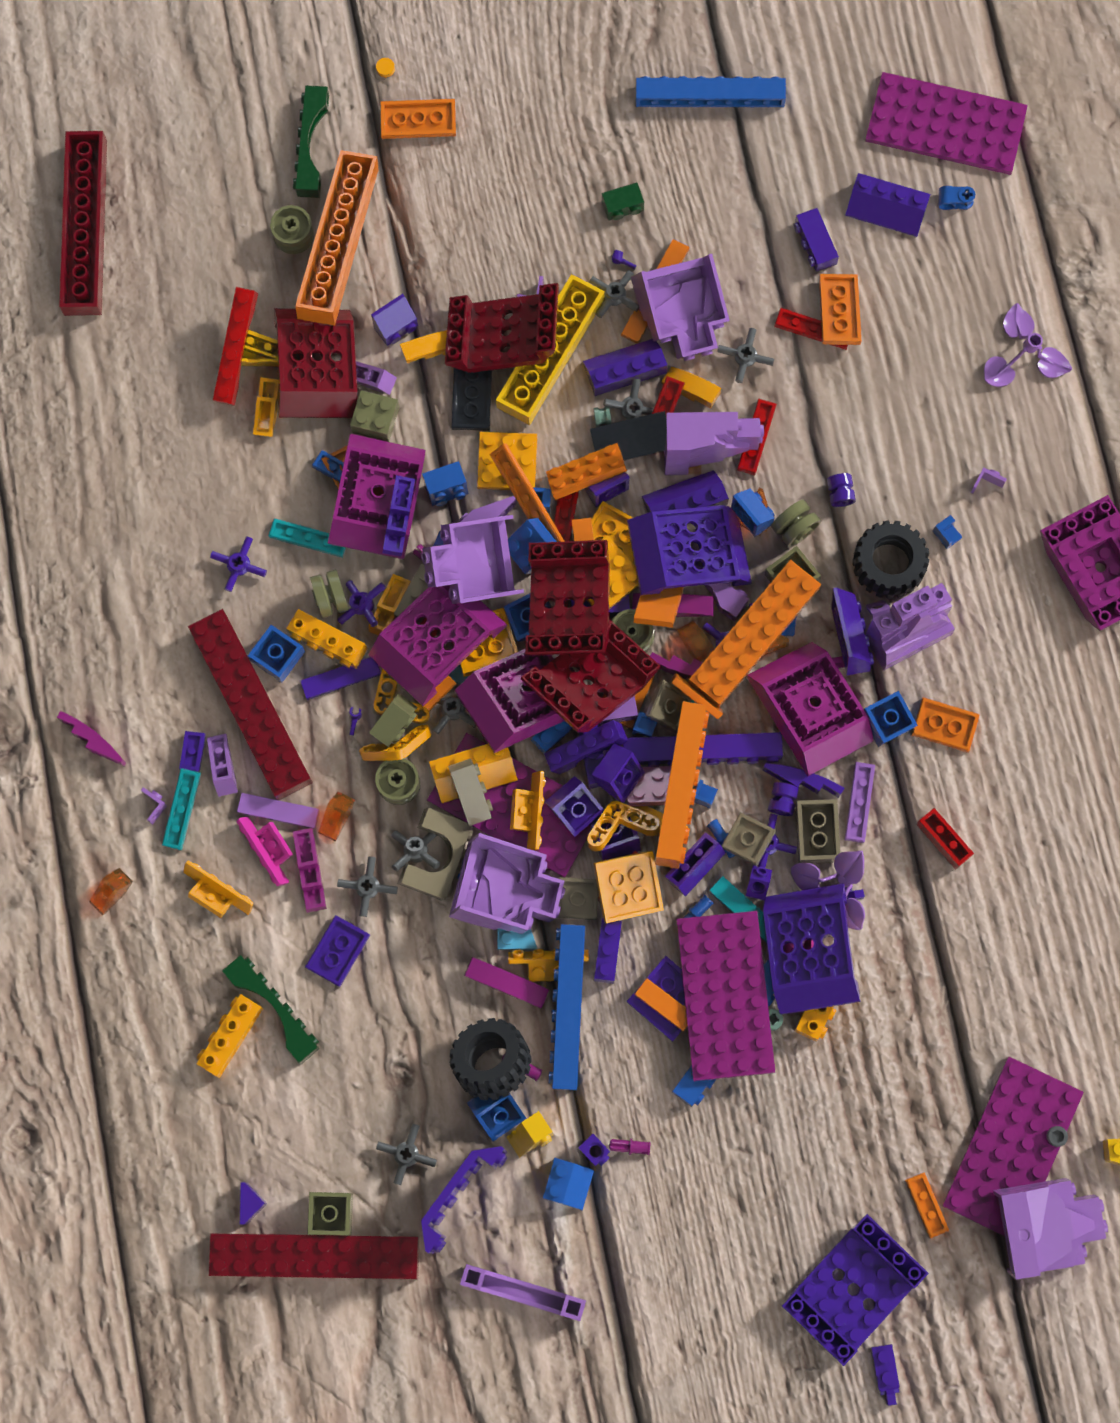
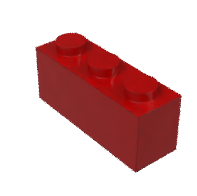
M935 808L917 822L916 825L955 870L973 856V851Z

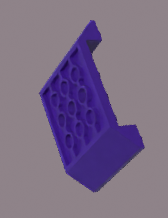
M720 505L652 511L627 520L641 595L659 594L666 588L727 582H732V586L752 584L739 517L731 507ZM687 524L694 525L696 531L690 532L687 529ZM692 542L698 544V551H695L691 548L690 544ZM694 562H701L703 569H697L694 566Z
M844 883L772 895L765 898L763 913L772 986L780 1015L861 1002L858 982L854 975L845 910L847 899ZM828 936L834 938L831 946H825L823 943L824 939ZM809 939L813 940V947L809 950L804 949V942ZM787 943H793L794 949L790 953L784 952V946Z
M502 1146L471 1151L422 1218L423 1239L427 1253H440L446 1242L444 1239L446 1236L433 1226H439L445 1218L443 1213L446 1208L451 1209L458 1200L455 1196L459 1190L463 1192L470 1183L467 1180L472 1173L476 1175L482 1167L480 1161L484 1160L494 1169L497 1166L501 1168L506 1162L507 1151Z
M866 1214L800 1283L782 1307L840 1364L845 1366L856 1354L861 1344L929 1273ZM836 1268L841 1269L844 1273L840 1281H836L832 1276V1272ZM851 1283H855L859 1287L858 1294L854 1296L850 1295L847 1290ZM866 1298H871L874 1301L872 1310L864 1309L863 1301Z

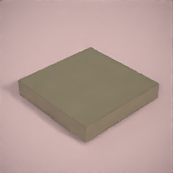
M659 680L645 716L677 733L683 701L691 702L692 699L665 680Z
M740 812L721 847L757 866L776 830Z
M559 877V879L564 880L563 887L565 888V893L559 901L561 909L557 918L597 920V880Z

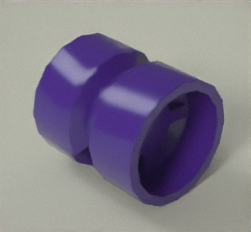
M841 473L827 478L828 490L831 491L829 496L832 507H845L856 502L855 492L851 489L853 487L851 474Z
M775 782L771 793L774 798L770 799L768 811L777 815L793 816L795 808L793 801L797 799L799 788L791 784Z

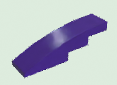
M396 475L383 554L402 556L415 483L413 478Z
M766 763L763 768L764 772L783 783L791 784L798 788L801 784L816 794L823 788L839 798L844 790V787L817 774L807 776L802 769Z

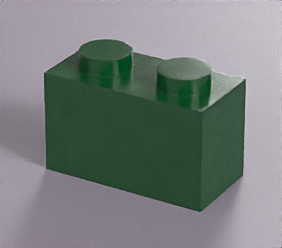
M638 182L602 193L601 201L608 221L620 220L626 215H636L644 210V199Z

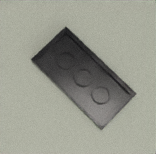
M454 368L452 430L490 431L492 370L470 373Z
M665 411L591 428L590 432L595 452L615 443L618 444L624 461L664 452L667 436Z

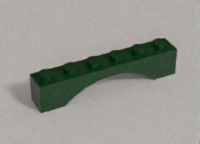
M305 85V92L301 94V103L304 105L303 109H300L299 114L302 125L298 127L300 144L296 145V155H299L298 161H295L294 170L297 172V177L293 179V190H296L298 197L320 198L321 177L310 157V143L317 124L328 113L330 95L326 86Z
M240 955L224 968L222 972L236 988L256 993L274 1007L284 1026L286 1048L298 1063L302 1065L320 1049L317 1046L319 1041L312 1033L310 1035L304 1030L306 1025L300 1018L295 1020L291 1015L294 1012L287 1003L282 1004L278 999L280 994L275 988L269 989L265 984L268 980L261 972L257 974L254 971L253 967L255 965L249 957L244 959Z

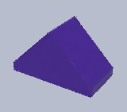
M241 1182L240 1225H247L267 1203L248 1183Z

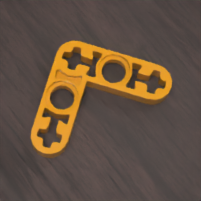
M383 669L374 700L375 712L381 716L387 708H384L383 711L380 710L378 704H382L383 697H379L380 694L385 697H391L385 700L386 706H389L395 697L398 685L395 680L384 678V676L389 677V674ZM384 683H391L393 689L390 692H384L382 685ZM413 703L417 706L414 712L419 713L420 710H423L426 716L418 719V715H416L412 722L418 724L426 723L430 718V712L421 704Z
M420 725L411 730L396 744L391 743L389 747L385 744H369L362 747L359 752L363 761L400 760L412 753L430 738L432 734L428 725Z
M612 801L607 805L587 837L588 847L592 851H601L605 848L619 824L647 836H655L660 832V821L657 817L620 801ZM632 815H636L639 817V819L635 822H631L628 820V818ZM610 823L612 826L605 830L601 828V825Z

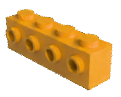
M300 609L296 611L286 628L290 633V638L293 640L306 642V646L310 649L323 651L322 654L332 660L333 658L340 660L339 663L347 668L352 666L357 669L368 650L365 643Z
M242 994L233 999L228 1015L224 1014L219 1021L221 1026L217 1032L214 1031L208 1039L209 1045L206 1049H202L197 1056L198 1062L196 1064L218 1078L221 1077L263 1011L261 1006Z
M832 1006L803 1011L795 1032L815 1042L819 1038L823 1039L828 1029L825 1027L827 1020L831 1021L833 1019L836 1009Z

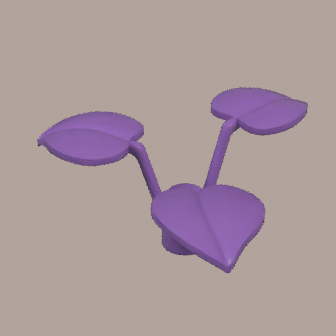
M1016 303L1005 315L1003 328L1005 333L1011 338L1019 336L1021 340L1026 339L1023 342V350L1008 364L1002 357L995 356L990 358L984 366V380L994 387L1009 385L1015 378V371L1010 366L1025 352L1034 353L1036 350L1037 357L1040 359L1037 363L1038 370L1047 378L1062 376L1070 372L1072 367L1066 357L1057 349L1046 347L1042 350V336L1038 333H1032L1035 327L1032 317Z
M863 851L839 853L834 859V867L837 873L825 878H819V868L807 862L795 864L791 868V874L796 885L801 890L819 888V882L822 883L838 878L840 884L844 883L847 886L845 890L847 899V895L853 887L852 884H857L863 877L864 854ZM848 898L847 904H845L848 928L861 930L865 920L864 907L858 900Z

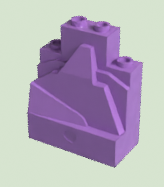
M712 254L648 272L642 271L631 277L643 320L648 323L653 341L660 340V343L672 341L677 359L684 358V361L694 359L695 355L699 353L702 356L713 354L712 350L718 348L714 330L725 327L724 323L730 320Z
M738 412L666 413L665 475H688L689 467L720 462L730 456L749 450H758L759 443H762L764 437V425H760V418L738 419Z
M513 515L441 525L440 537L444 545L422 548L421 558L426 571L424 578L428 587L450 585L449 597L452 600V604L524 593V589L515 590L508 546L505 520L513 519Z
M943 583L931 589L928 585L893 603L889 611L872 619L866 635L869 637L870 648L883 670L953 634L955 628L947 616L952 608V598Z
M478 833L468 842L449 917L493 930L500 928L524 934L531 929L533 918L551 922L559 916L561 909L559 901L565 893V888L563 887L564 880L542 874L547 868L546 854Z
M1067 1178L993 1190L994 1195L999 1200L1010 1268L1007 1269V1272L1016 1280L1041 1276L1040 1272L1085 1264L1087 1251L1082 1243L1106 1239L1105 1233L1108 1232L1106 1220H1103L1102 1212H1104L1102 1199H1099L1094 1194L1074 1198L1073 1195H1076L1075 1185Z

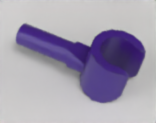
M614 250L612 255V262L614 264H623L635 270V264L623 259L622 251Z
M351 707L350 717L352 720L349 735L354 736L356 723L362 717V712L359 708V713L354 715L353 707Z

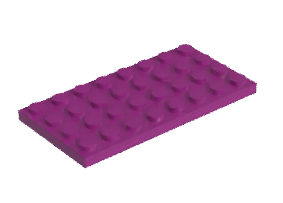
M882 72L865 142L1011 175L1028 105Z
M466 732L454 754L487 743ZM512 758L518 781L488 789L487 793H484V797L486 800L490 799L493 811H490L492 818L474 824L472 827L488 836L527 848L528 832L510 829L512 793L514 789L531 791L532 773L537 771ZM544 776V805L541 812L543 823L540 827L542 841L539 850L536 851L547 855L545 860L547 862V869L565 878L587 841L591 828L588 825L574 837L546 805L545 801L563 785ZM435 785L427 798V802L467 822L460 799L441 803Z
M757 911L677 919L693 1080L703 1081L776 1073Z
M1008 1056L942 1207L1005 1237L999 1200L994 1195L993 1190L1046 1181L1060 1147H1053L1047 1142L1046 1133L1054 1126H1061L1066 1131L1068 1130L1084 1092Z

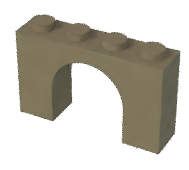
M431 808L424 809L417 828L435 834L444 840L448 848V860L445 866L437 872H428L406 864L403 866L397 884L441 901L449 898L453 890L451 886L453 878H457L460 870L458 868L459 861L463 860L466 849L464 847L466 841L469 842L472 837V825L469 826L467 822Z

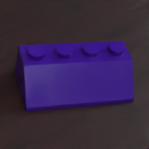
M858 173L845 216L917 237L931 194Z
M653 339L583 361L594 396L632 385L633 379H639L642 382L666 374L668 366L660 345L657 341H653Z
M714 470L642 496L648 513L674 509L728 506L729 501L724 485Z
M833 588L831 610L846 675L870 672L874 659L872 652L868 651L870 646L869 637L864 634L866 629L865 620L860 617L862 611L861 603L856 600L855 594L839 588Z

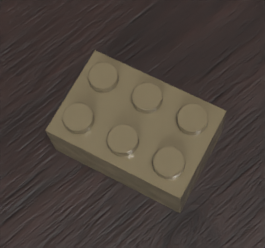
M837 799L797 801L795 812L798 863H834L835 857L840 853Z

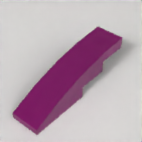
M633 593L632 609L637 608L640 593ZM682 594L676 617L713 616L714 597Z
M654 652L650 655L660 665L661 670L673 675L678 673L681 677L688 680L702 665V662L695 658L689 664L674 655L670 661Z
M60 710L57 718L61 722L73 727L71 733L75 737L88 742L86 748L90 752L125 767L126 762L97 732L80 720Z
M313 828L293 831L306 911L309 913L327 909Z
M471 957L464 974L465 977L541 1009L549 992V989L474 957Z

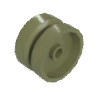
M288 205L281 207L272 216L270 228L275 244L281 251L287 254H299L311 246L314 240V230L310 215L305 209L299 206Z
M803 499L787 508L771 524V528L776 534H784L782 541L788 548L797 545L808 537L822 521L816 513H809L810 506Z
M336 569L326 573L328 585H325L320 574L310 577L313 596L317 607L320 609L322 618L333 615L331 606L333 602L339 613L349 611Z
M627 609L618 613L612 622L647 653L654 643L655 633L653 626L634 623L636 609Z
M403 758L400 760L384 761L376 772L375 783L380 795L386 802L393 805H404L411 802L420 790V778L417 769L409 760ZM400 779V783L396 784L395 781Z

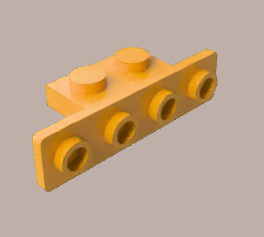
M544 771L532 773L531 791L514 789L512 793L510 829L528 832L527 849L534 851L539 850L542 841L540 827L543 823L541 812L544 805Z
M187 860L183 873L198 882L188 894L190 899L219 918L232 905L247 915L251 913L253 902L247 896L241 895L232 886L224 884L215 875L207 873L198 864Z
M535 949L526 952L523 950L508 952V964L528 963L529 981H554V969H558V961H555V949L552 951ZM584 950V962L589 961V950Z

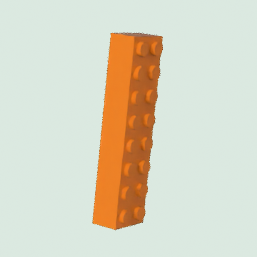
M790 560L691 676L689 684L720 708L817 593L821 584Z
M684 701L682 703L655 864L659 866L679 869L680 863L684 864L686 848L683 847V844H687L690 828H686V824L691 825L693 809L689 808V806H694L696 789H693V786H697L700 772L696 767L701 766L703 750H699V747L704 748L706 731L702 730L707 729L710 713L706 712L707 705Z

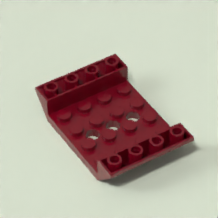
M559 284L539 285V294L475 303H472L468 295L450 297L444 364L470 373L543 364L555 352ZM507 314H512L509 319H504ZM507 330H511L509 335L503 336ZM505 347H510L507 352L502 353Z
M274 308L279 369V418H352L357 404L354 320L351 311L339 309L335 325L297 319L296 309ZM294 353H300L303 356V359L297 361L293 358L292 355ZM319 353L322 359L315 361L312 358V354ZM333 353L339 354L340 357H341V360H339V361H334V360H332L331 354H333Z
M588 540L529 543L528 561L531 566L529 635H526L525 654L605 653L609 641L610 561L608 541ZM588 599L594 600V604L591 607H585L584 602ZM568 600L575 601L574 606L571 608H566L564 605ZM548 601H554L555 606L548 609L545 607Z
M609 619V641L605 653L560 654L540 670L535 666L524 674L521 680L576 732H589L639 693L660 669V665ZM569 667H576L579 671L572 672ZM583 680H590L593 684L586 685ZM597 693H604L607 697L600 698Z

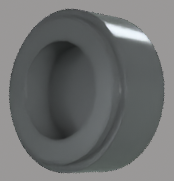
M1061 1126L1051 1127L1046 1133L1047 1142L1053 1147H1061L1066 1144L1068 1133Z

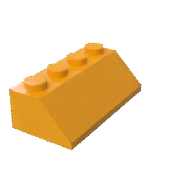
M485 744L429 761L441 803L459 799L448 766L470 758L473 764H478L481 775H478L479 782H484L486 790L518 781L509 748L507 747L494 753L489 744Z

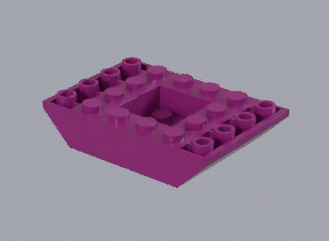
M350 434L328 544L404 560L426 450ZM396 475L415 479L401 557L382 553ZM380 487L384 493L381 496H376L373 493V489Z
M1107 495L1040 530L1046 554L1085 619L1099 631L1120 621V514ZM1102 563L1105 566V571H1097L1095 565Z
M810 642L746 676L807 776L874 741L868 715L828 651L817 644ZM811 698H815L818 700V707H814L810 704Z
M525 649L474 671L455 689L459 700L494 753L565 721L533 690L530 692L524 691L522 687L527 685L521 680V677L536 666L540 670L560 654L526 655ZM569 667L572 672H575L572 667Z

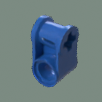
M968 186L940 187L939 208L942 210L970 209L973 206L976 195L974 189Z

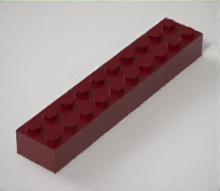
M65 131L59 307L64 316L102 315L107 139L103 131Z
M221 609L189 625L188 628L275 798L281 800L312 784L313 781L225 611Z
M210 1233L209 1276L418 1279L420 1237Z

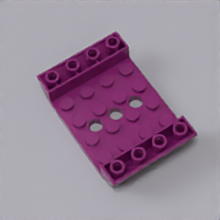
M450 585L428 587L379 634L368 654L422 706L437 694L435 687L488 636L494 639L507 626L481 600L452 604V600L449 597ZM420 617L427 618V622L424 625L416 623ZM433 630L441 631L440 636L437 638L431 637L430 633ZM452 642L455 644L454 648L449 651L445 650L444 645Z

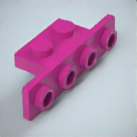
M249 817L238 818L236 822L239 825V830L248 839L251 849L258 855L259 861L268 871L271 881L276 886L288 884L289 880L280 865L289 859L293 853L274 823L269 822L257 831Z

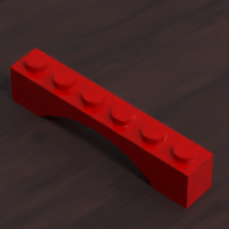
M240 287L235 289L213 395V401L231 406L236 404L245 342L258 298V293L254 290Z

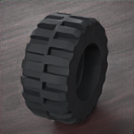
M889 520L883 521L882 525L876 523L859 538L853 553L852 565L855 567L853 571L855 576L859 577L858 582L860 585L865 584L867 586L866 591L869 593L873 590L877 592L876 596L881 597L883 594L887 595V599H893L894 595H897L899 598L903 597L906 592L909 594L914 591L915 587H918L929 565V548L925 547L927 543L925 539H920V532L917 529L912 531L910 529L911 525L907 523L905 526L900 525L901 521L896 520L894 524H890ZM882 545L899 547L908 557V568L903 573L896 575L882 572L873 561L875 549Z
M488 1018L487 1021L482 1019L477 1021L475 1025L470 1024L467 1026V1030H462L459 1033L458 1040H454L452 1044L454 1049L450 1050L449 1055L451 1058L449 1061L450 1067L461 1087L474 1098L479 1096L480 1100H488V1098L497 1100L499 1096H508L512 1090L515 1092L519 1088L518 1085L520 1083L523 1084L526 1080L525 1074H529L531 1068L529 1064L532 1062L530 1049L520 1031L513 1024L507 1023L506 1020L498 1019L496 1021L495 1018ZM493 1048L506 1049L503 1060L494 1068L489 1070L475 1069L477 1060L486 1051Z

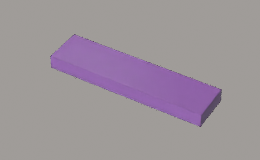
M855 762L844 838L846 841L865 843L875 765Z
M241 793L237 812L315 829L319 809Z

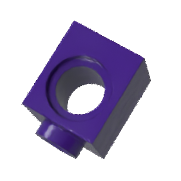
M753 865L745 896L765 901L772 870Z
M594 1134L578 1147L594 1166L598 1164L602 1166L610 1158L608 1156L610 1151ZM599 1146L602 1150L599 1157H592L589 1152L591 1147Z

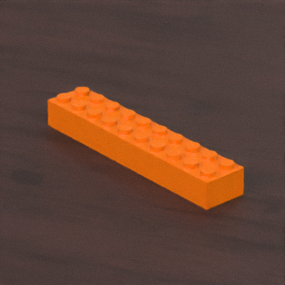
M340 150L295 305L297 319L335 325L379 170L377 156Z

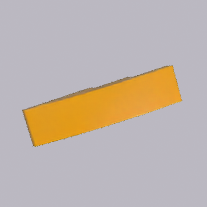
M447 330L400 344L406 362L410 363L421 358L426 360L440 354L445 356Z

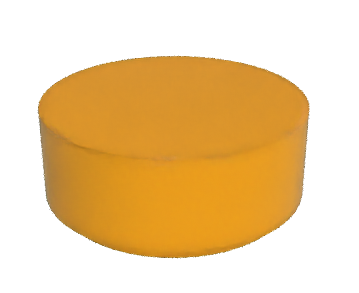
M389 58L378 60L376 63L378 75L384 78L392 76L395 72L394 62Z

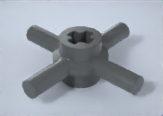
M628 270L619 283L612 282L609 285L592 276L589 283L605 291V301L595 313L599 318L603 317L611 305L618 306L623 303L635 312L639 310V305L626 297L625 286L631 280V277L634 276L632 271Z
M749 328L745 344L740 345L737 349L719 345L717 350L718 353L734 356L735 361L739 364L735 379L737 383H743L746 368L755 362L773 366L774 358L757 354L756 349L753 347L757 331L754 328Z
M633 379L631 394L622 402L605 398L603 403L606 407L621 409V413L626 420L640 417L641 414L650 415L654 409L643 406L642 401L638 398L641 381L639 379ZM629 405L635 407V410L632 411V409H629Z
M458 696L447 699L443 697L438 702L442 705L441 711L443 716L432 729L435 733L439 734L449 720H457L459 718L473 728L477 727L470 715L465 712V707Z
M394 831L392 837L404 846V855L392 865V868L397 872L408 861L418 863L424 860L434 869H437L440 862L427 853V844L437 835L429 832L422 839L420 837L407 839L398 831Z
M370 856L367 860L365 875L361 876L357 881L338 879L337 887L356 889L358 895L362 897L359 914L361 917H367L369 901L378 892L396 895L398 892L397 886L379 884L378 880L373 876L376 858ZM369 882L372 889L369 888V891H366L363 885Z
M412 1123L407 1141L399 1144L397 1147L378 1141L376 1149L393 1154L396 1162L399 1164L394 1184L401 1185L406 1168L414 1165L416 1162L431 1167L436 1166L437 1159L419 1154L418 1148L414 1145L419 1125ZM406 1149H409V1153H411L412 1156L411 1158L407 1157V1160H404V1156L401 1155L402 1151L406 1152Z

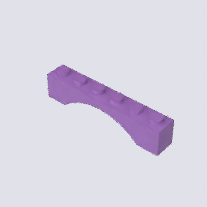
M697 561L694 562V566L697 569H703L701 566L698 565L699 563ZM730 582L704 585L714 597L718 611L735 622L748 604L749 598L747 594L740 589L736 590L731 587Z
M468 1264L465 1266L460 1283L462 1286L520 1302L577 1321H581L586 1303L584 1299Z

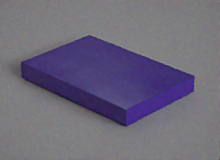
M335 915L305 968L341 987L368 941L370 934Z

